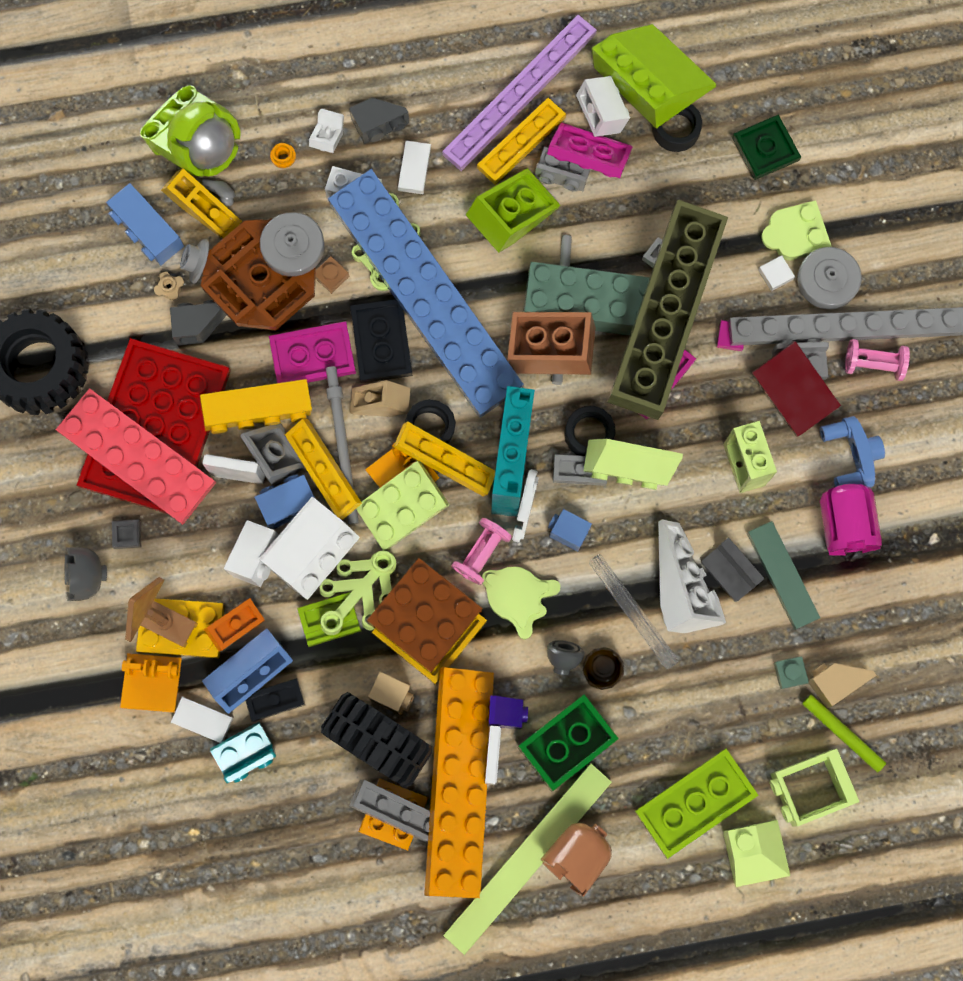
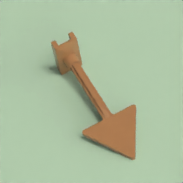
M158 577L129 599L125 640L131 642L139 627L142 626L185 648L193 628H196L198 623L154 601L164 583V579Z

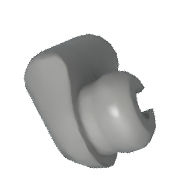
M203 179L202 185L210 193H217L220 196V202L225 206L233 205L235 192L226 182Z

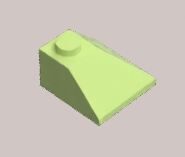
M778 820L723 831L735 887L790 876Z

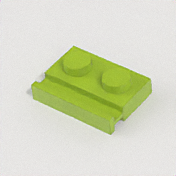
M350 592L297 608L308 647L361 631L354 607L343 619V626L338 634L327 635L321 629L322 616L328 611H336ZM329 621L326 624L330 629L337 626L334 621Z

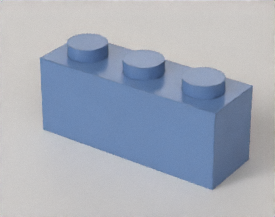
M131 183L106 202L111 210L108 215L117 225L122 223L127 228L124 231L134 244L138 241L143 246L141 251L150 261L155 259L161 266L184 247L180 237Z
M266 628L203 679L202 682L215 701L229 714L293 662V660Z

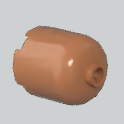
M574 823L564 831L540 860L559 880L563 876L572 883L570 889L584 897L612 857V849L605 839L608 834L596 824L590 827L585 823Z

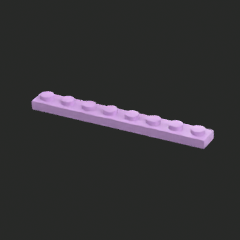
M577 15L442 151L443 156L462 171L596 35L597 30Z

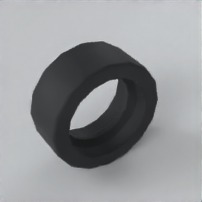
M693 104L677 114L686 117L692 123V131L688 136L682 138L672 137L663 130L662 125L657 129L653 126L654 138L662 148L672 152H681L695 145L701 133L702 117Z
M431 399L419 401L413 405L407 413L405 422L408 421L414 425L419 415L423 413L436 414L445 423V432L438 439L449 444L454 435L456 425L454 414L450 408L440 401Z
M584 406L575 410L568 418L565 427V441L569 449L576 455L586 456L587 447L577 441L574 431L576 424L584 418L593 417L598 419L605 427L606 435L604 439L614 440L616 434L615 423L611 415L604 409L597 406Z

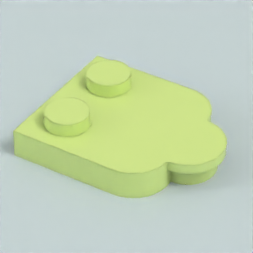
M816 200L774 212L769 220V226L763 230L761 237L763 244L767 248L777 250L779 256L782 255L785 260L789 261L807 257L811 252L819 248L832 247Z

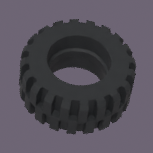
M24 309L21 315L13 312L7 315L9 319L3 322L0 319V400L20 413L27 411L30 415H39L40 410L45 414L54 412L53 408L56 406L60 409L67 406L66 400L70 397L75 399L79 394L76 391L78 386H84L86 379L83 377V374H87L89 370V365L85 361L88 359L87 350L83 347L84 343L61 317L54 313L49 315L46 310L38 309L35 314L31 309ZM35 343L52 344L56 349V359L50 372L34 382H18L14 378L13 366L19 353Z
M349 692L341 695L321 726V733L405 788L413 784L432 754L431 745Z

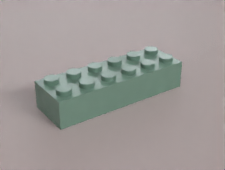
M531 262L527 278L524 312H591L596 327L595 331L630 335L650 277Z

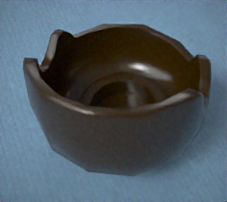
M606 647L597 648L586 656L583 664V674L590 686L600 690L610 689L621 681L624 675V663L615 650Z

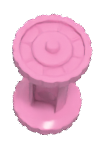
M850 340L845 357V372L847 374H853L855 367L895 372L896 380H904L910 358L908 346H901L898 353L859 348L858 340ZM859 356L866 357V360L859 359Z
M482 518L479 522L484 531L464 562L454 561L451 565L462 577L478 585H482L484 582L479 573L500 540L509 542L512 538L506 530L486 518Z

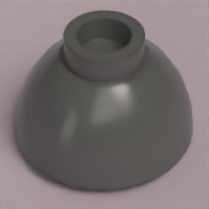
M556 640L547 645V657L554 666L553 671L559 675H569L570 670L576 668L581 663L585 654L579 645L569 641Z

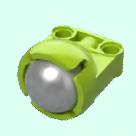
M189 85L178 90L151 116L141 128L140 135L155 155L163 156L181 169L184 168L190 175L209 177L222 172L235 158L238 145L234 142V139H240V128L234 115L225 107L202 95L194 86Z

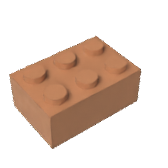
M513 312L507 360L516 374L591 375L596 329L592 313Z

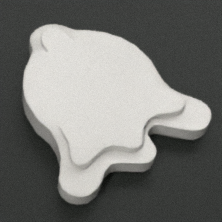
M531 469L528 472L517 517L518 521L523 522V526H515L512 538L514 542L519 543L520 539H524L539 477H537L538 471Z

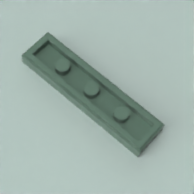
M773 521L747 532L794 630L820 619Z

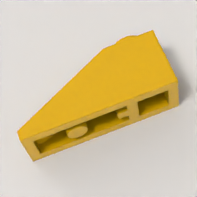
M184 168L176 171L161 189L181 209L222 239L242 222Z

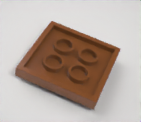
M418 558L367 619V623L429 673H432L483 608Z

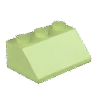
M593 439L588 441L583 471L592 473L591 478L607 481L608 476L617 478L616 483L632 485L633 481L642 483V488L657 490V486L668 485L682 460L683 454L611 439Z

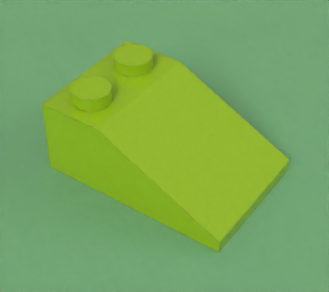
M527 168L477 196L466 216L499 253L520 240L561 205Z

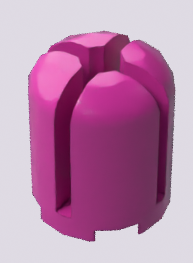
M844 484L833 487L822 494L820 507L829 555L844 556L850 552L862 551V553L881 548L882 538L875 495L870 487L861 484Z

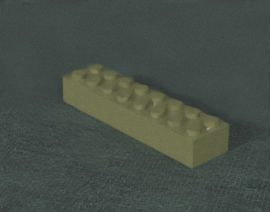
M677 200L607 403L659 420L663 414L728 220L727 216Z

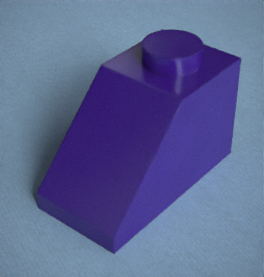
M490 695L488 727L500 726V728L521 729L522 723L528 722V707L523 706L522 699Z

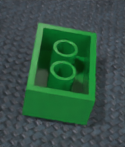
M584 694L522 742L517 748L552 792L619 738Z

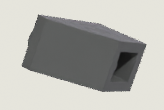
M370 98L349 108L351 120L364 144L377 142L384 135L392 131L398 132L409 124V114L405 107L379 99Z
M207 300L203 304L198 305L191 303L178 304L177 307L170 308L172 338L177 346L203 343L227 315L213 300Z

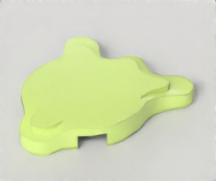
M515 566L497 571L487 570L482 575L484 580L482 584L486 588L487 599L491 609L499 617L511 622L516 628L518 636L523 640L531 637L533 622L546 615L547 610L541 604V599L557 595L561 588L557 580H540L531 572Z

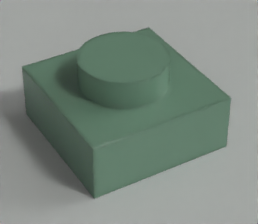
M802 656L774 662L780 690L809 683Z

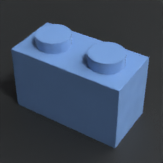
M299 475L290 476L284 480V484L277 487L268 486L259 491L260 495L255 496L265 522L270 529H276L291 522L311 497L315 498L304 475L300 477Z

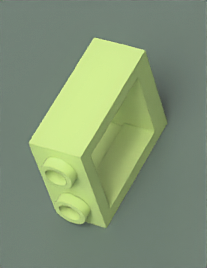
M760 421L733 428L723 445L739 492L743 493L765 486L777 473ZM737 462L742 464L741 468L736 466Z
M837 749L829 750L771 773L773 780H770V786L775 796H780L783 806L780 808L785 821L787 823L790 822L792 826L803 825L859 802ZM824 761L840 800L798 816L783 777Z

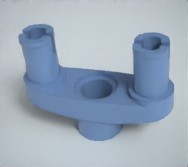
M855 416L843 418L842 422L821 426L819 431L823 442L842 437L848 439L857 469L854 473L835 477V487L844 484H861L873 487L875 484L874 461L884 459L885 448L881 437L867 438L860 422Z

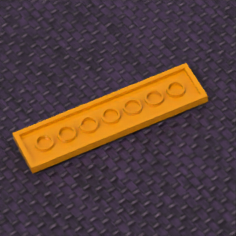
M447 667L440 668L425 896L480 898L487 797L485 777L490 727H488L490 695L493 696L494 673Z

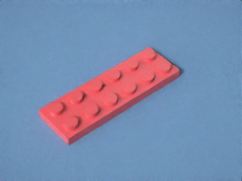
M90 388L55 429L182 525L216 484L212 478Z

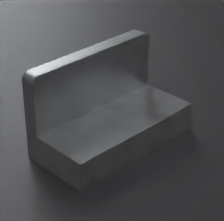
M729 537L701 561L702 565L734 602L739 601L764 580V577Z

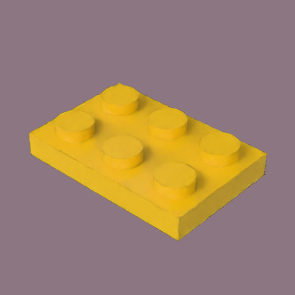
M154 599L155 602L197 622L198 625L196 628H193L185 648L140 626L138 629L136 652L219 658L220 652H218L204 631V628L224 615L225 604Z

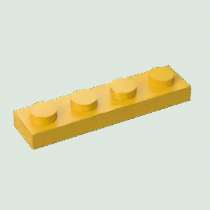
M547 98L477 164V169L496 185L566 118V113L551 99Z
M302 418L285 436L333 513L341 520H344L362 502L309 419Z
M410 422L403 423L394 448L481 496L488 495L495 478V470Z

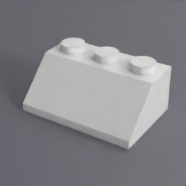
M311 497L259 560L289 587L308 600L360 537L340 518L315 498Z

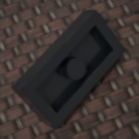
M297 678L258 690L245 700L252 722L306 705Z

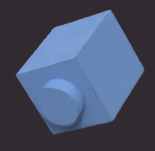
M563 509L560 516L557 514L553 516L548 526L552 530L550 538L578 552L592 523Z

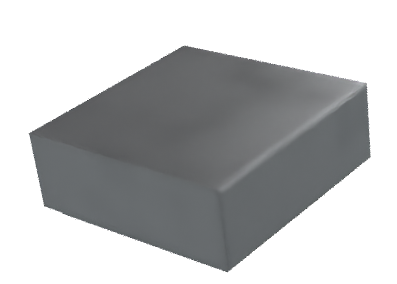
M139 519L112 521L113 549L141 547V521Z

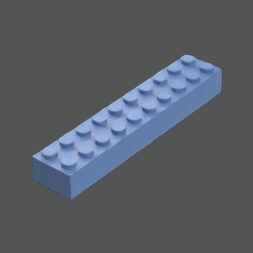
M372 169L328 198L330 207L479 418L505 401L507 386L523 388V382Z

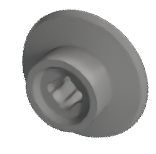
M208 239L201 240L197 247L188 244L182 254L180 268L189 271V279L193 284L199 280L204 270L209 251Z

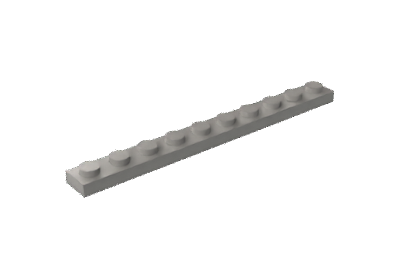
M963 307L733 317L728 320L730 345L779 344L783 340L805 343L809 339H820L821 342L849 341L851 339L871 340L963 335Z

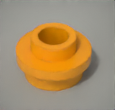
M279 143L271 150L270 158L276 167L288 168L295 162L296 153L291 145ZM282 154L288 155L286 159H279Z

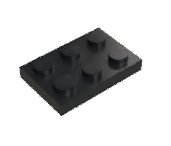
M397 300L350 306L360 382L366 383L413 376L404 310Z

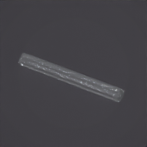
M598 554L589 561V565L666 669L672 668L678 663L676 655L603 556Z

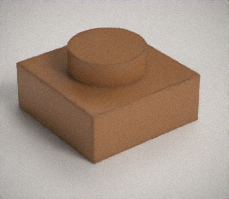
M331 256L316 269L315 279L331 294L350 277L349 273Z

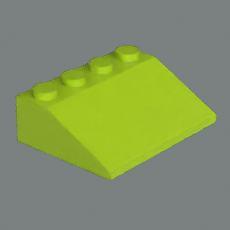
M653 24L611 34L592 47L594 68L603 77L611 76L619 93L656 129L716 87V83Z

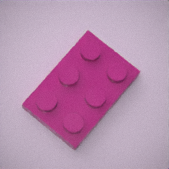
M561 122L549 145L547 154L554 156L555 159L578 164L583 169H593L602 172L607 177L621 178L633 146L604 136L594 137L592 132Z
M346 321L269 336L277 383L307 379V383L327 379L326 368L336 366L338 377L356 374Z

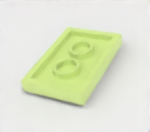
M416 461L363 500L356 510L383 551H387L450 504L420 461Z

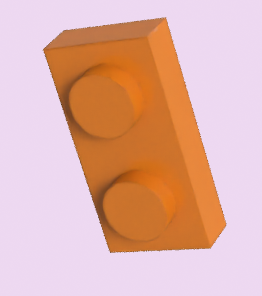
M249 598L204 628V631L218 652H220L264 622L265 619L251 598Z

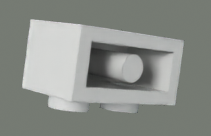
M607 76L584 80L576 96L594 137L621 133L630 116L612 77Z
M247 520L225 564L224 570L234 578L261 587L263 581L269 577L271 570L259 558L279 534L273 529Z

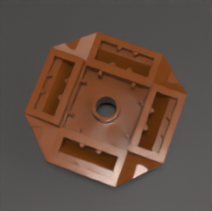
M273 218L269 220L243 221L208 251L201 279V288L237 326L277 330L315 297L316 267L303 275L285 276L273 271L266 264L260 250V237L264 227ZM264 273L267 275L262 281L255 280L258 274Z

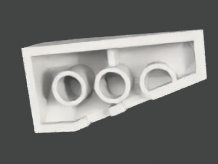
M660 520L658 522L660 607L667 630L670 632L689 633L725 624L726 620L715 590L709 591L703 579L707 575L703 567L699 569L692 558L694 550L680 523Z

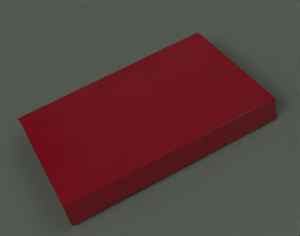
M796 341L789 344L751 372L796 437L802 435L841 406Z

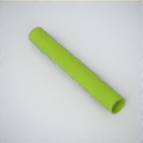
M812 694L803 701L802 705L872 769L877 773L882 770L886 762Z

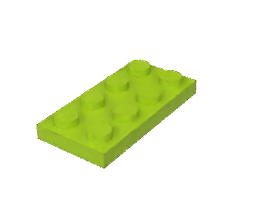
M724 749L634 812L665 858L668 859L759 795L728 750Z

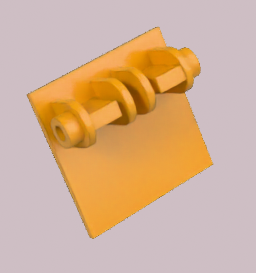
M393 443V448L365 470L381 488L418 460L394 448L395 443ZM423 464L434 482H436L439 476L432 468Z
M127 653V660L122 662V671H125L120 708L175 713L182 658Z
M380 778L377 782V786L425 808L428 797ZM365 814L358 831L407 851L413 839V836Z

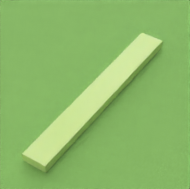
M590 764L482 889L480 898H475L443 936L465 955L543 864V861L540 860L570 825L578 823L612 782L595 766Z

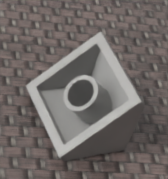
M281 423L244 432L240 435L270 484L274 487L284 482L286 478L305 469L285 436L287 432Z

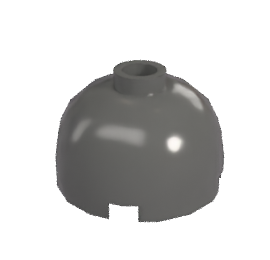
M67 547L68 555H65L64 580L65 585H69V592H65L67 601L87 600L98 593L102 581H107V566L101 565L99 556L88 548Z

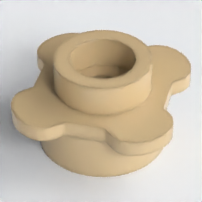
M162 272L159 276L160 281L158 285L154 287V292L158 296L163 295L170 300H176L181 292V287L184 285V280L180 276L174 277L168 272Z

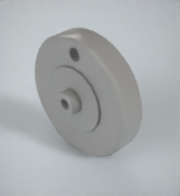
M296 212L278 215L267 223L261 233L260 250L266 264L273 271L281 275L299 276L306 274L319 264L324 254L325 243L322 231L318 224L307 215Z
M823 247L814 250L804 259L798 271L797 281L800 292L808 302L823 309H837L845 306L855 297L861 286L862 274L857 261L848 252L836 247Z

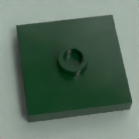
M779 114L733 133L732 139L754 180L794 164L801 159V155Z

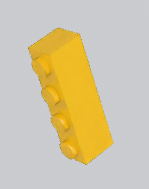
M307 379L200 395L205 431H211L212 434L224 433L228 431L227 428L237 426L239 430L250 429L257 423H265V426L277 425L281 423L280 420L290 418L292 422H298L302 418L307 419V416H310L312 412Z

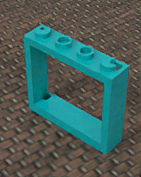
M507 386L492 493L491 514L518 517L534 389Z

